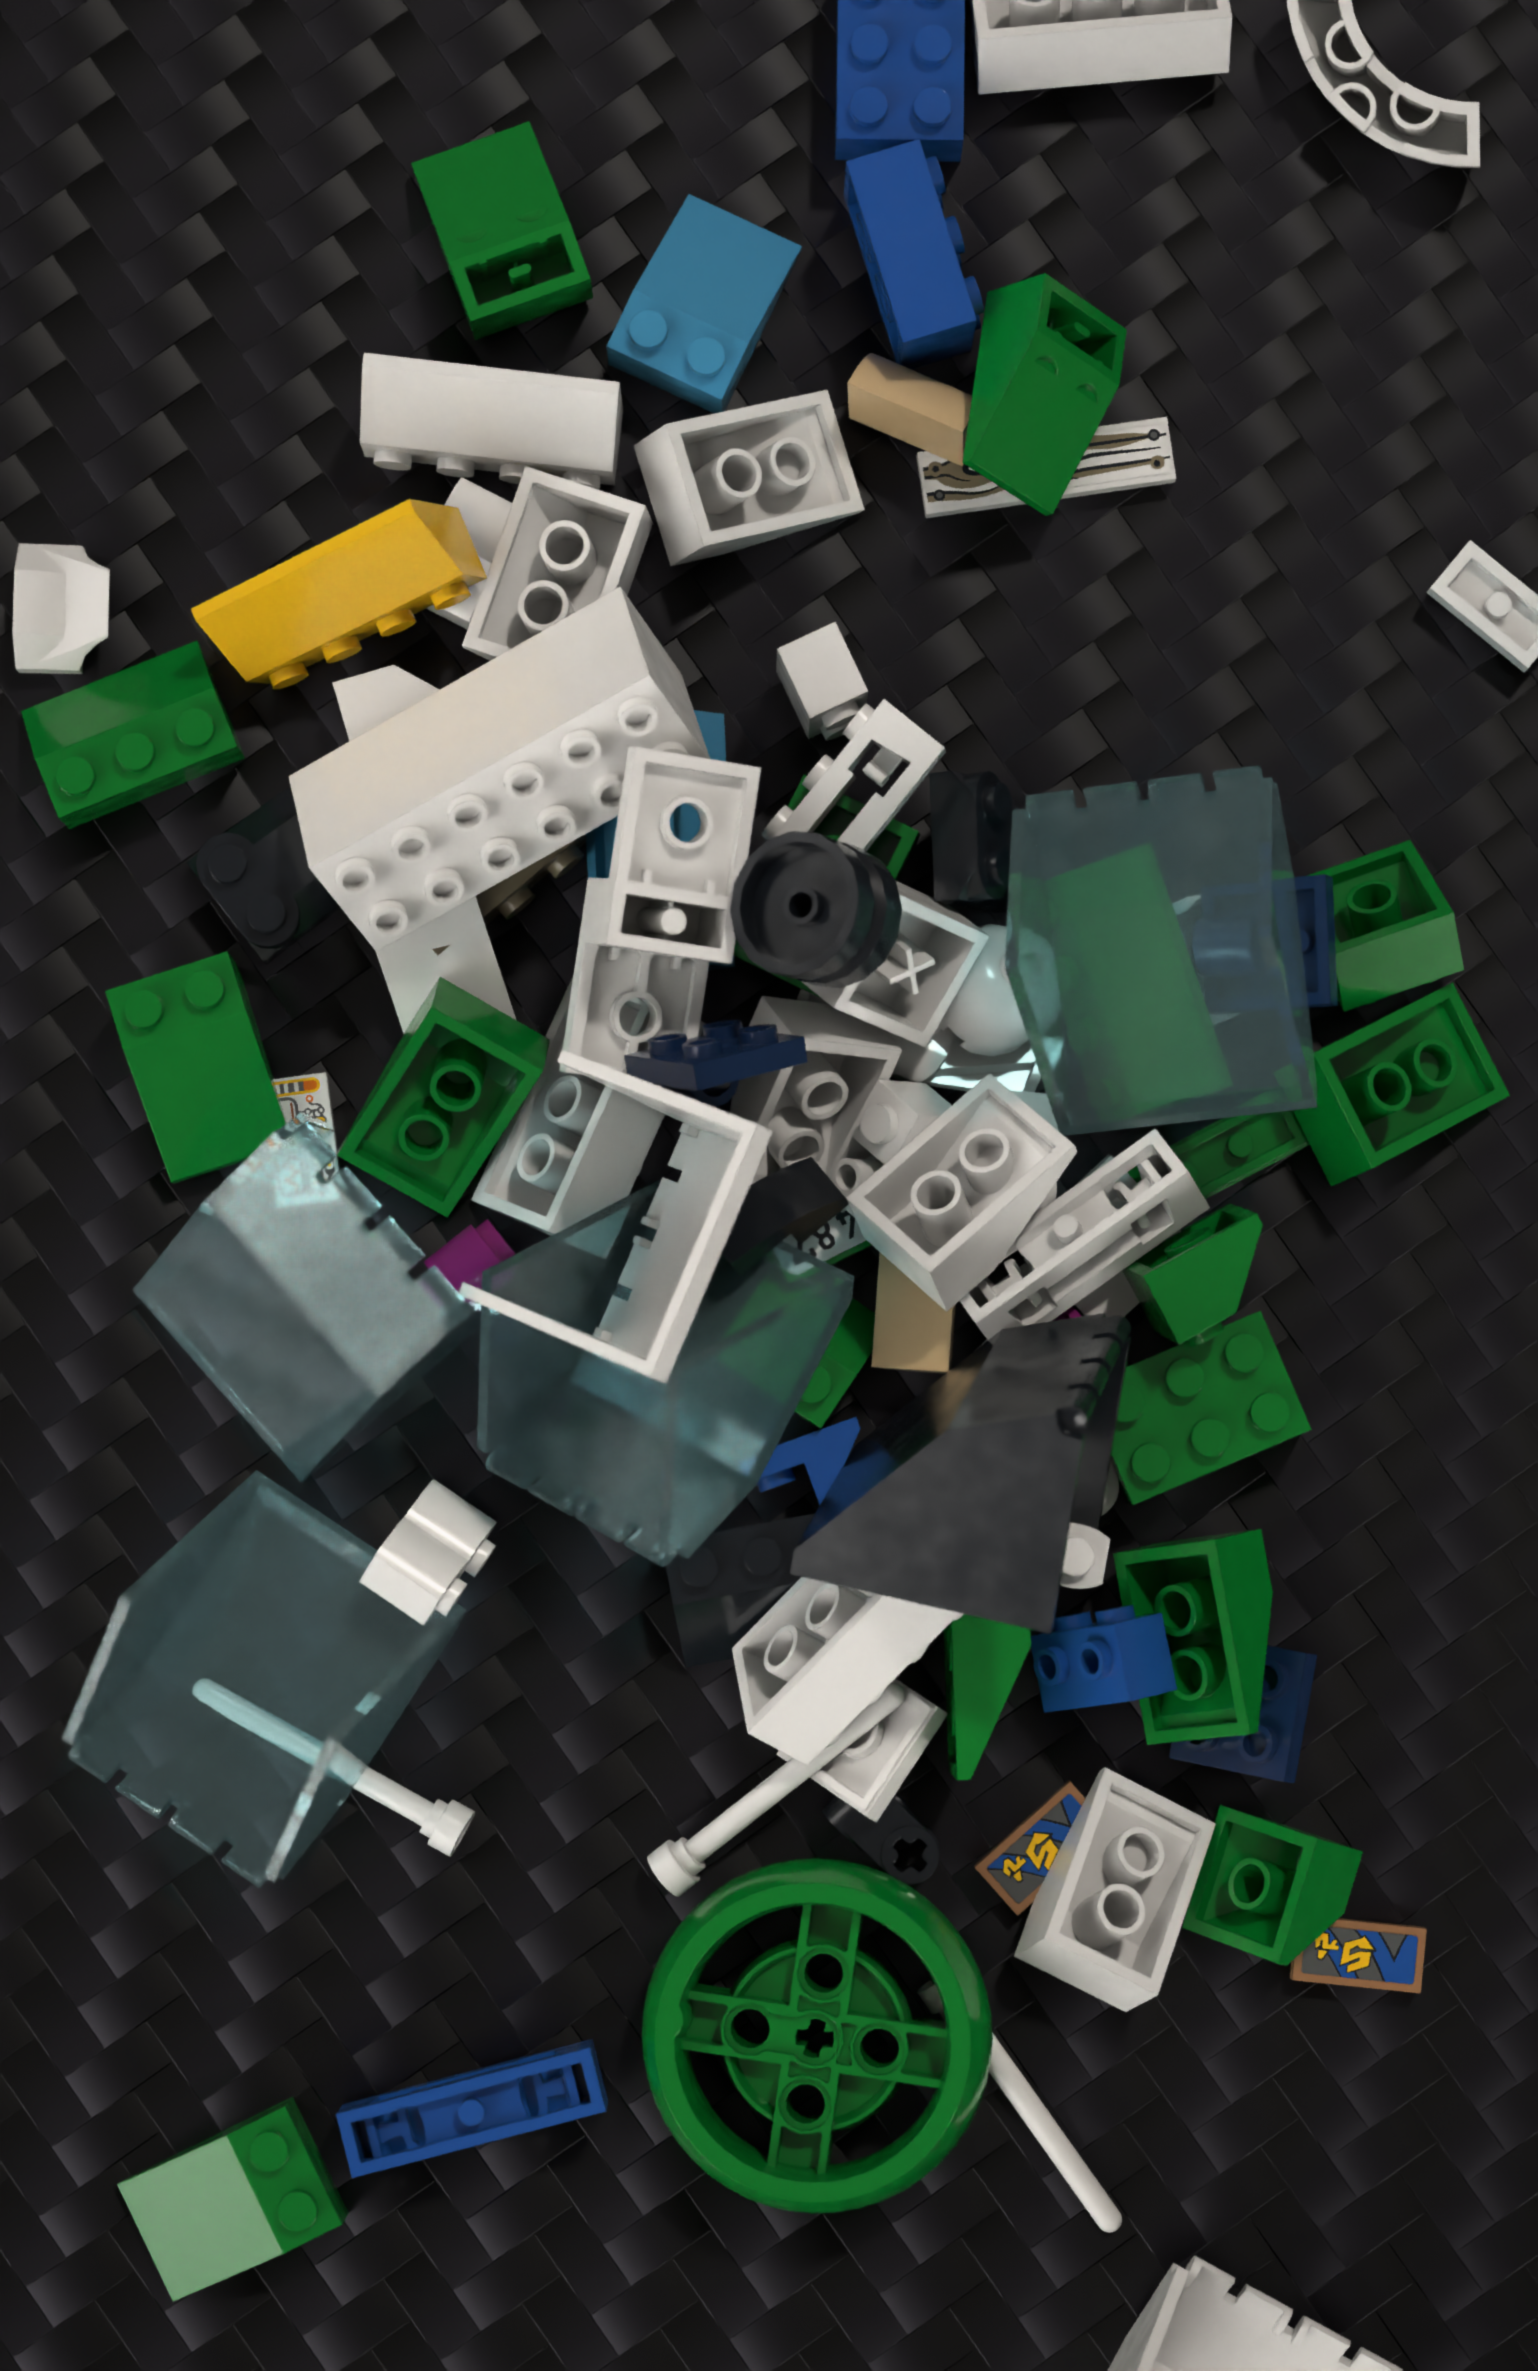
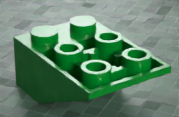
M530 121L411 163L475 340L593 298L590 275Z
M1046 273L987 292L963 463L1043 515L1053 514L1119 387L1127 329Z

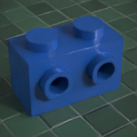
M1127 1605L1095 1612L1097 1623H1092L1090 1611L1055 1618L1054 1631L1051 1634L1042 1633L1031 1636L1034 1671L1038 1680L1044 1713L1129 1702L1177 1690L1162 1613L1135 1617L1133 1605Z

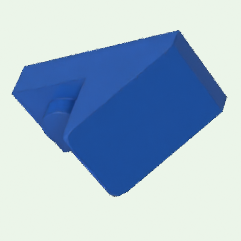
M857 1417L735 1460L743 1485L756 1481L760 1493L796 1480L792 1468L804 1464L820 1506L840 1470L844 1467L861 1429Z

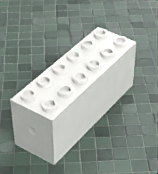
M618 587L290 775L289 781L309 869L375 951H379L617 817L628 747L636 746L710 759L682 674L623 589Z

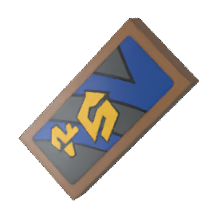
M1069 1780L974 1865L975 1869L1017 1916L1033 1903L1086 1799Z
M1339 1918L1291 1961L1290 1979L1421 1993L1427 1929L1421 1926Z

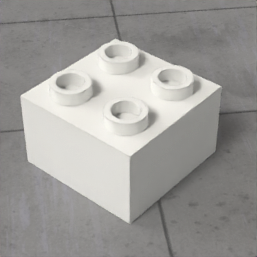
M896 881L902 914L898 938L885 962L865 980L841 988L803 983L833 1008L926 1048L990 936L951 906L945 903L934 902V898Z

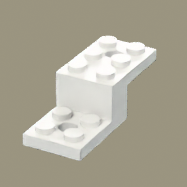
M636 746L628 747L609 878H588L562 1050L627 1074L624 1055L649 1049L648 1039L675 1033L686 1034L687 1039L698 1037L709 962L732 964L736 938L730 908L734 882L748 858L761 773L760 767ZM684 803L692 806L700 817L699 832L688 842L678 840L670 828L672 812ZM632 998L641 999L647 1005L650 1015L647 1027L637 1035H629L623 1030L619 1021V1013L622 1006ZM560 1063L559 1071L583 1075Z

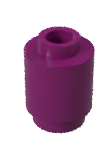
M486 1219L476 1228L472 1224L468 1225L423 1261L430 1270V1273L421 1280L444 1309H447L455 1302L462 1311H465L475 1302L458 1295L463 1282L488 1292L511 1274L507 1268L516 1262L519 1257L491 1222Z

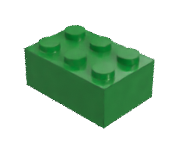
M1258 1311L1225 1325L1224 1330L1220 1334L1202 1344L1190 1347L1188 1342H1184L1126 1367L1111 1461L1127 1505L1140 1503L1312 1430L1262 1312Z

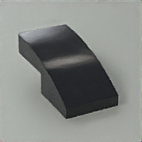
M812 1157L793 1163L749 1186L721 1253L730 1265L742 1275L790 1234L801 1245L848 1205V1201Z

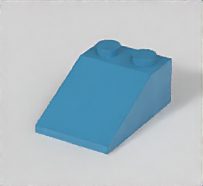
M688 194L636 284L606 346L608 364L709 412H724L798 260L802 246Z

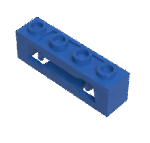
M593 2039L342 2104L336 2113L351 2177L355 2178L603 2113L607 2110L608 2098Z

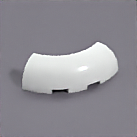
M1287 0L1292 32L1301 58L1323 95L1348 122L1377 143L1406 157L1442 166L1480 168L1479 102L1444 99L1421 91L1407 82L1400 81L1374 55L1373 50L1359 28L1351 0Z

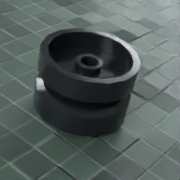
M791 831L768 839L747 858L734 882L730 913L735 938L751 961L773 974L796 978L799 981L812 985L841 988L865 980L885 962L898 938L902 906L897 882L880 859L862 848L838 842L833 838L818 833Z

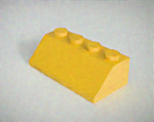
M408 499L191 608L195 621L246 682L271 684L273 689H282L304 680L309 675L306 667L324 658L327 663H334L355 655L362 650L360 641L377 632L384 637L408 629L416 623L414 614L434 605L436 610H440L466 600L471 596L468 587L487 579V576L459 508Z

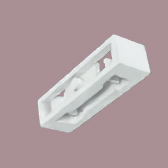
M885 699L882 700L875 710L866 703L842 733L850 739V742L835 760L825 754L818 761L802 783L810 792L794 811L784 805L769 822L761 835L768 840L791 831L813 833L855 781L856 777L852 771L875 744L881 749L862 771L881 788L902 761L909 764V766L884 797L875 792L837 840L838 842L848 843L867 851L946 753L945 747Z
M1154 1129L1033 1215L1000 1261L1001 1263L1005 1258L1018 1250L1026 1263L1019 1267L1014 1259L1006 1260L1004 1265L1009 1275L996 1284L986 1277L965 1295L960 1302L987 1340L1002 1329L1051 1322L1204 1213L1210 1206L1189 1171L1158 1131ZM1137 1166L1141 1181L1128 1188L1118 1180L1113 1185V1190L1118 1197L1110 1201L1103 1188Z

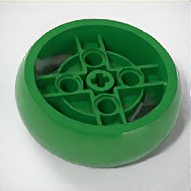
M815 1858L773 1863L749 1871L712 1892L687 1915L666 1943L648 1985L643 2009L642 2046L647 2079L658 2110L675 2140L700 2168L726 2188L763 2205L792 2212L834 2213L863 2208L899 2194L923 2179L947 2157L968 2129L980 2105L987 2084L992 2055V2020L987 1991L972 1953L957 1929L936 1906L906 1883L865 1865L842 1860ZM803 1906L798 1939L777 1945L758 1956L739 1975L732 1988L698 1984L705 1967L713 1955L739 1929L768 1913L783 1908ZM864 1915L881 1923L897 1934L921 1959L938 1989L946 2021L911 2016L907 1999L894 1976L875 1957L860 1949ZM818 1954L834 1956L843 1968L842 1981L833 1987L818 1985L809 1974L808 1964L810 1959ZM745 2009H754L761 2012L769 2023L768 2037L760 2042L745 2040L736 2028L737 2014ZM814 2019L826 2022L824 2032L834 2033V2040H827L820 2051L808 2048L810 2038L800 2037V2030L808 2029ZM874 2029L890 2031L897 2039L899 2053L889 2061H877L867 2054L864 2048V2036ZM690 2050L722 2055L727 2073L738 2093L757 2113L773 2122L769 2154L737 2135L715 2112L697 2080ZM902 2083L936 2088L921 2116L896 2141L868 2156L853 2161L830 2164L834 2133L854 2127L874 2116L893 2098ZM809 2084L821 2091L825 2099V2108L822 2113L816 2116H805L798 2113L791 2103L790 2094L793 2088Z

